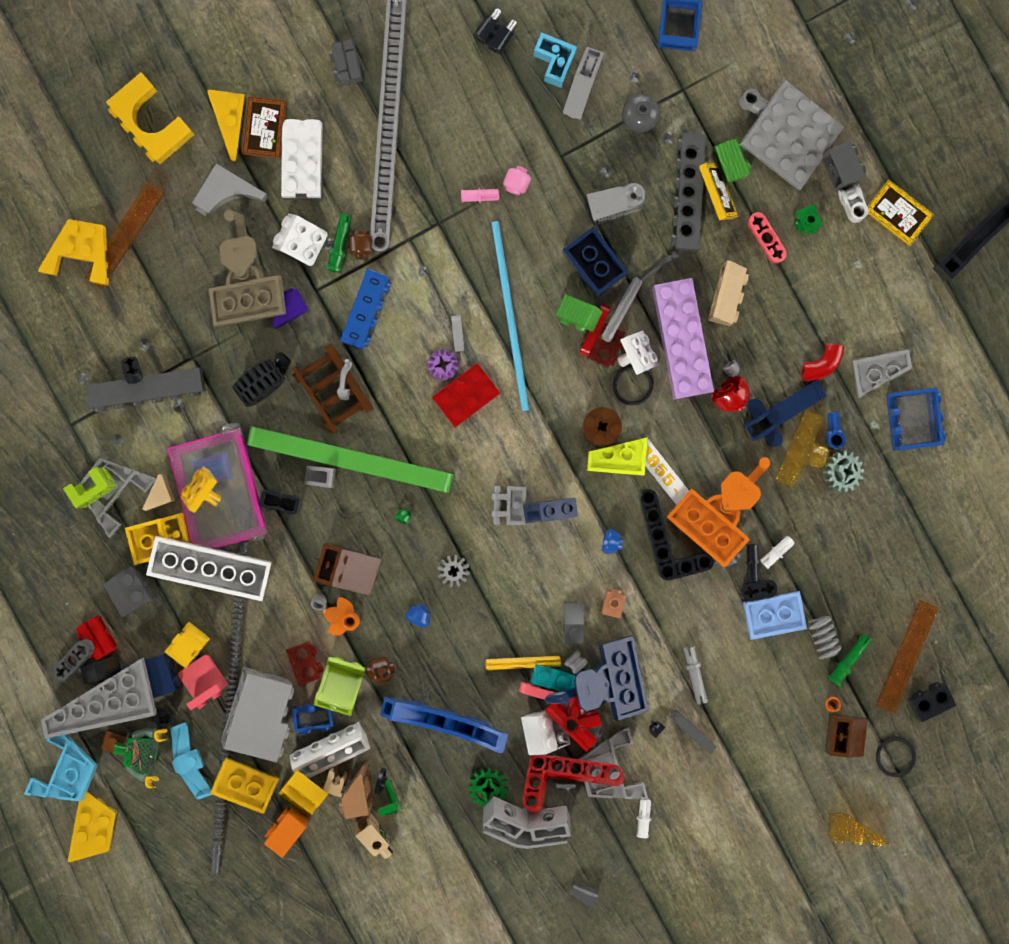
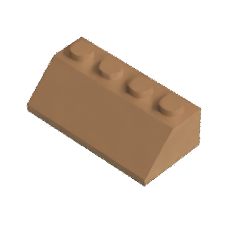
M368 761L362 764L345 790L341 802H339L340 812L344 814L345 819L367 816L371 811L375 797Z

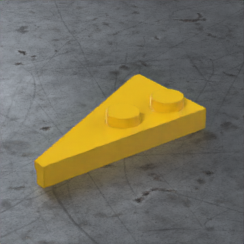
M208 90V95L230 159L233 162H237L246 96L245 94Z

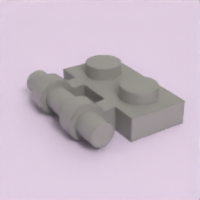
M494 486V494H492V499L494 500L493 511H491L493 524L501 525V517H507L506 525H526L523 504H526V487L507 486V494H501V486ZM501 500H507V511H501Z

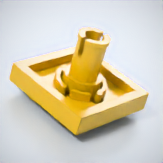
M203 466L195 472L189 486L184 487L181 499L187 508L194 513L204 500L216 506L218 505L216 500L220 502L221 495L216 494L212 489L218 481L210 470Z

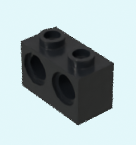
M935 682L928 686L929 689L923 692L919 690L911 694L912 697L907 700L917 720L924 722L957 706L946 684ZM939 692H942L943 698L940 701H937L936 695ZM925 700V708L919 709V703Z

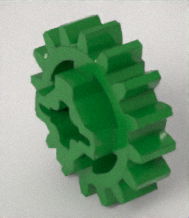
M488 767L487 771L481 768L480 774L476 771L474 772L475 779H469L472 785H468V789L472 791L468 795L469 797L474 796L473 804L477 801L479 802L478 808L486 805L495 794H499L497 798L501 800L508 797L504 793L509 791V787L505 786L508 784V780H503L504 773L498 775L497 768L494 772L491 771V767ZM486 776L484 781L477 783L482 777ZM492 777L496 778L501 785L495 783ZM488 781H490V786L493 788L490 789L489 796H487L486 792ZM477 793H481L484 799L480 798Z

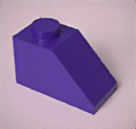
M290 288L284 291L286 315L274 317L272 323L274 328L278 329L310 311L297 288L294 290Z

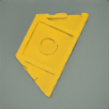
M88 790L83 801L78 803L68 862L108 852L111 849L117 811L105 805L104 801L93 796Z

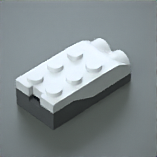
M287 119L283 122L281 196L284 200L323 201V123L319 120L308 119L301 121Z

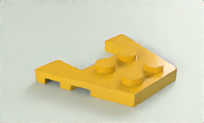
M68 219L39 267L38 272L57 276L62 257L93 262L89 281L108 286L106 227Z

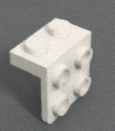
M288 213V216L282 221L280 232L274 237L272 248L312 266L328 234L325 230L305 219Z

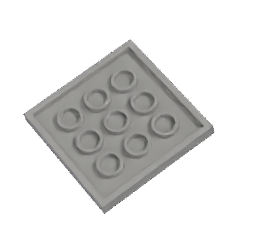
M785 80L740 145L797 190H801L822 160L823 154L829 150L844 126Z

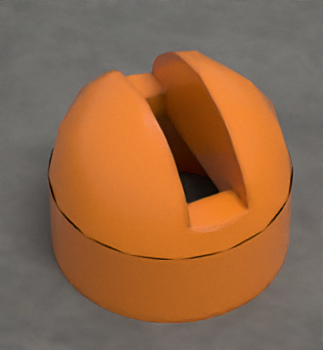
M836 697L828 698L825 703L826 709L831 713L838 712L841 709L840 700ZM831 701L837 707L836 710L829 704Z

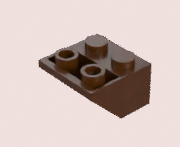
M829 714L825 752L830 756L863 757L868 718Z

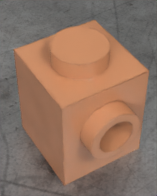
M611 588V591L606 590L601 614L621 618L626 596L622 594V590Z

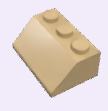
M729 260L722 265L708 321L727 326L737 322L739 311L736 310L738 304H741L744 293L741 290L748 280L747 268Z

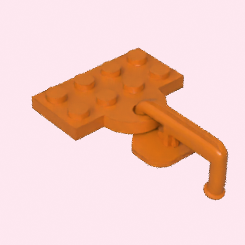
M767 457L761 458L759 465L748 478L741 472L730 473L721 484L722 495L712 496L707 501L691 489L669 513L667 518L725 568L750 540L736 525L740 519V510L751 509L760 499L761 491L754 483L770 466V460Z

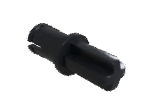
M746 544L747 562L745 564H747L748 582H759V564L761 563L758 554L759 544Z

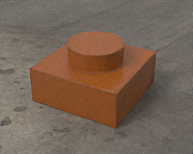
M107 730L101 749L113 753L115 743L124 744L127 736Z

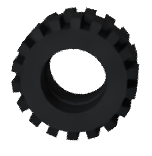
M269 359L262 361L244 373L234 383L232 389L246 407H251L276 391L283 384L285 377L273 361Z

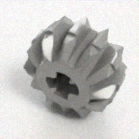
M448 555V563L443 559L441 560L445 567L438 566L439 571H444L438 577H446L442 582L443 584L450 580V587H453L454 581H456L459 587L461 585L459 579L463 582L467 581L462 575H470L469 571L463 570L468 568L469 564L462 566L465 558H461L458 562V555L454 556V561ZM451 566L458 567L459 571H457L456 576H452L453 573L449 574Z

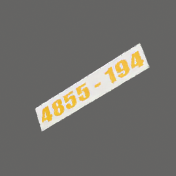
M648 439L645 466L677 505L689 490Z

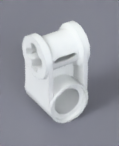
M854 184L849 189L838 191L839 199L844 206L848 219L853 223L862 221L868 214V207L859 184ZM854 209H859L862 213V216H856L854 214Z

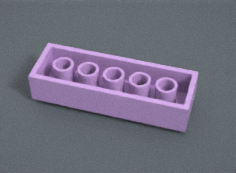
M689 278L654 285L652 290L673 400L714 392L693 279Z

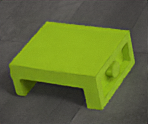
M329 657L319 690L315 696L314 705L351 716L366 668L357 662L349 663L340 657Z

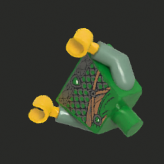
M145 727L129 735L127 744L115 743L113 754L124 756L123 766L136 779L145 783L147 788H156L152 784V780L159 781L158 777H151L150 775H153L159 742L167 740V738L162 737V733H166L167 729L158 730Z

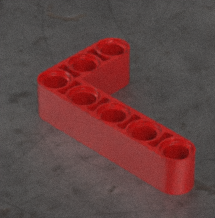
M533 755L529 762L522 799L523 805L531 813H538L542 810L548 777L620 786L624 783L625 775L622 769L615 764L551 755ZM538 762H544L541 768H536ZM557 764H563L561 770L554 771ZM580 766L581 771L578 774H574V768ZM595 769H600L598 776H592V772ZM613 772H619L618 778H610ZM540 780L538 787H532L534 781ZM537 799V803L530 807V800Z

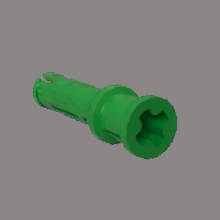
M342 213L339 215L333 247L328 252L330 254L328 265L325 266V270L335 273H342L341 264L346 255L344 247L352 216Z
M862 633L843 661L837 662L835 670L826 678L841 688V683L847 675L852 673L851 668L873 640Z

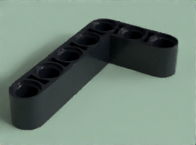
M643 489L638 496L658 575L662 579L669 581L710 570L714 565V560L706 553H699L676 560L673 559L657 494L652 489ZM646 492H650L653 495V499L649 503L643 500V495ZM652 510L657 512V519L655 521L648 519V513ZM656 529L662 531V537L658 540L653 538V531ZM660 548L667 550V555L664 558H659L657 555ZM702 557H707L709 560L708 565L705 567H701L699 564ZM685 561H688L690 564V569L687 572L681 570V564ZM666 566L672 569V573L668 577L662 574V570Z

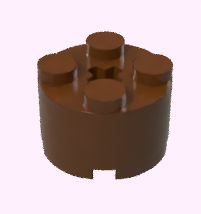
M599 407L593 409L583 420V435L587 441L596 446L610 445L618 439L622 432L621 419L610 408ZM599 422L606 424L605 432L597 429Z

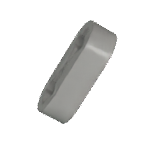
M461 315L451 316L455 352L465 351Z

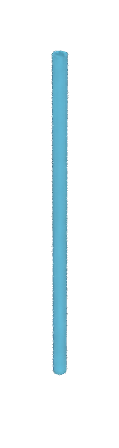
M499 221L491 224L522 411H528V398Z

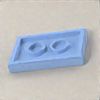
M800 591L743 602L750 640L807 629Z

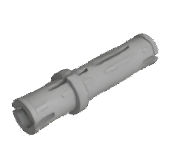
M695 646L685 647L683 651L687 661L686 669L689 670L696 704L699 705L701 702L703 704L707 703L708 699L700 671L701 663L698 662Z

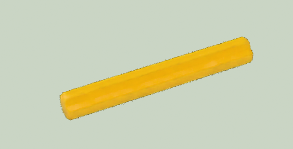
M561 657L487 659L486 669L534 668L535 664L546 667H560Z

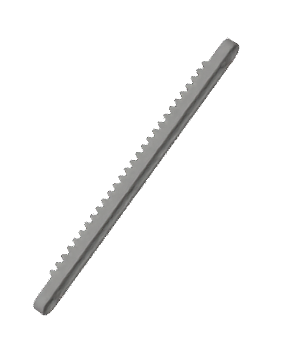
M387 0L370 232L373 239L372 248L376 252L386 251L390 244L407 0ZM377 237L385 239L383 247L375 246L374 241Z

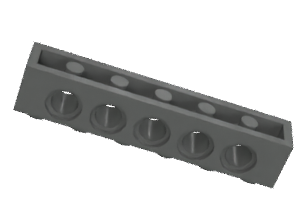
M683 133L681 138L677 139V150H680V157L676 158V169H679L678 177H675L674 187L678 188L677 196H674L673 207H676V215H673L672 218L675 234L671 236V245L674 246V251L697 252L699 250L703 176L699 167L704 164L706 134ZM688 150L693 151L695 158H688L685 152ZM687 169L692 170L694 177H686L684 171ZM686 188L692 190L693 196L686 197L683 190ZM682 208H689L692 212L691 216H685L682 213ZM681 227H688L690 235H683Z

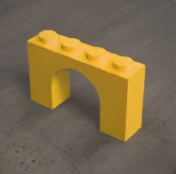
M141 72L106 101L110 106L107 110L115 119L119 117L122 120L120 125L127 133L131 131L134 134L133 140L140 148L142 146L145 147L147 157L152 162L156 160L161 164L195 134L179 116L160 132L146 133L140 130L137 124V112L143 103L158 92Z

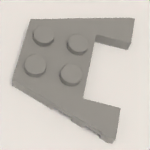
M99 458L91 470L95 467H98L100 470L106 467L118 487L90 504L88 508L91 509L96 520L105 530L106 535L112 538L122 524L107 513L108 509L130 482L134 483L145 493H148L154 485L156 478ZM88 473L79 483L86 490L95 485Z
M629 726L624 727L578 759L618 765L614 749L633 744ZM595 769L592 772V776H598L600 769ZM613 772L610 778H618L619 772ZM643 781L624 786V784L609 786L584 782L588 797L648 800Z

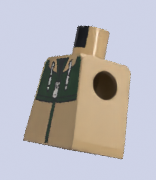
M371 812L355 822V836L373 856H377L380 853L384 859H387L392 855L393 850L389 847V836Z

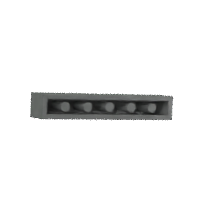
M194 368L143 376L142 381L136 384H128L124 379L85 385L88 409L102 412L106 411V407L111 406L114 409L125 408V404L130 403L133 406L144 405V401L152 400V403L163 402V398L171 397V400L182 399V395L190 394V397L201 396V392H206L203 369Z

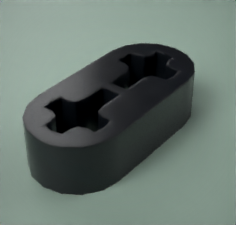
M136 357L123 359L121 367L126 382L128 384H136L142 381L143 375L138 359Z
M769 579L751 582L741 587L740 594L748 601L768 598L776 594L777 585ZM766 583L773 586V589H770V593L761 591L760 588L766 587ZM747 587H750L752 590L757 589V592L751 594L752 597L745 594Z

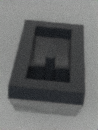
M113 655L84 664L80 667L84 683L89 684L121 672V666L118 656Z

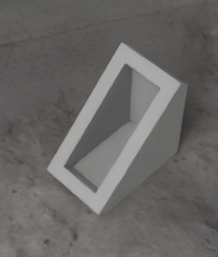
M306 465L304 484L334 488L336 469Z

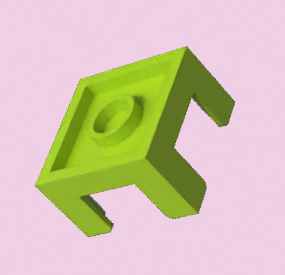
M95 467L88 472L95 485L87 490L82 484L76 486L69 484L63 488L75 508H86L118 487L106 467L101 468V470Z

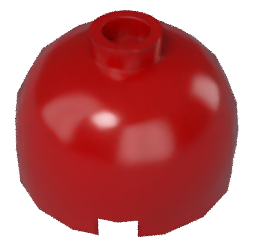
M734 376L720 384L722 388L719 391L715 389L711 394L712 401L719 409L725 412H739L746 407L750 397V388L743 376L741 378Z

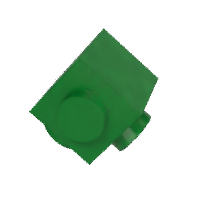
M814 204L800 209L793 214L795 219L794 226L802 235L808 233V236L819 232L818 228L823 225Z

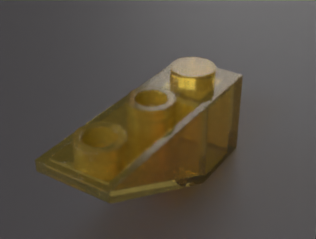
M829 812L827 835L833 842L844 843V841H852V844L863 845L865 842L871 843L872 846L882 847L883 844L889 845V841L851 815Z

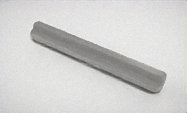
M633 278L601 336L606 342L612 340L643 283L641 279Z

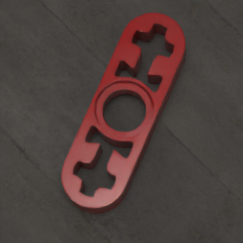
M602 303L600 307L602 311L601 317L594 331L588 332L579 354L588 357L610 311V306Z

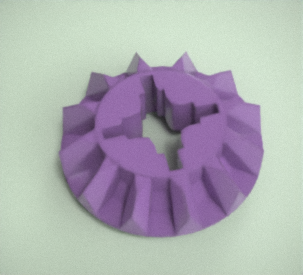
M437 350L431 354L428 360L429 372L439 380L452 378L458 370L457 357L449 350ZM440 357H442V359L445 362L451 361L449 365H446V373L444 372L442 367L435 368V366H438V364H440Z

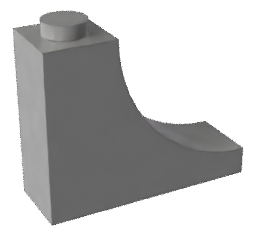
M586 47L574 76L563 114L581 120L604 52Z
M215 164L194 199L193 204L197 207L195 209L197 212L204 216L207 213L213 216L219 207L231 200L252 198L265 203L268 195L218 164Z

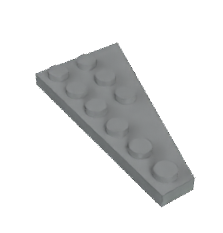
M144 658L41 719L45 739L155 716L157 712Z

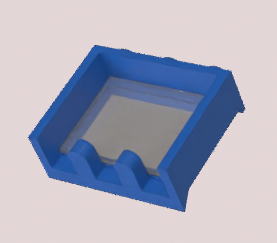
M938 388L886 394L893 451L944 445L946 434L944 429H942L944 417L943 412L940 410L941 394Z

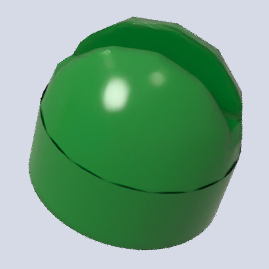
M401 509L396 513L394 520L408 525L411 514L406 509Z

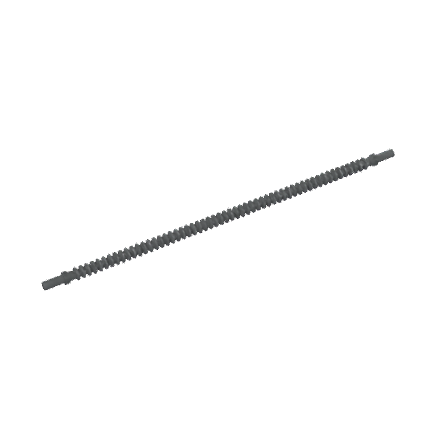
M243 510L242 529H240V532L250 529L251 511ZM248 540L239 542L241 544L238 546L240 552L237 553L244 556L249 555L247 550L250 549L248 547L250 542ZM241 596L233 597L236 601L233 602L235 607L232 608L235 612L232 613L234 618L231 619L234 623L231 624L233 629L230 630L233 634L230 635L232 640L229 641L232 645L229 646L231 649L229 654L231 656L228 657L230 660L228 665L230 667L227 668L229 671L227 676L229 678L226 681L229 685L226 686L228 689L225 690L227 701L224 702L226 704L224 707L226 712L223 713L225 715L223 718L225 723L222 724L224 728L236 693L235 688L238 687L235 683L238 682L236 677L239 676L236 672L239 671L237 666L240 665L237 661L240 660L238 655L241 654L238 650L241 649L239 646L241 641L239 639L242 638L240 635L242 630L240 628L243 627L241 624L243 619L241 617L244 616L242 613L244 608L242 606L245 604L243 602L245 597ZM223 745L220 746L222 748V751H220L222 756L219 757L221 759L219 765L221 766L225 757L231 758L229 755L232 753L230 750L224 749ZM217 796L218 800L215 801L217 804L215 809L217 811L214 812L216 815L214 820L216 822L213 824L215 826L213 828L215 833L212 835L214 837L212 840L214 845L211 850L213 855L212 874H219L220 855L223 852L221 843L224 842L222 840L224 837L222 832L225 831L223 829V826H225L223 821L226 820L224 818V815H226L224 810L227 809L225 807L227 801Z

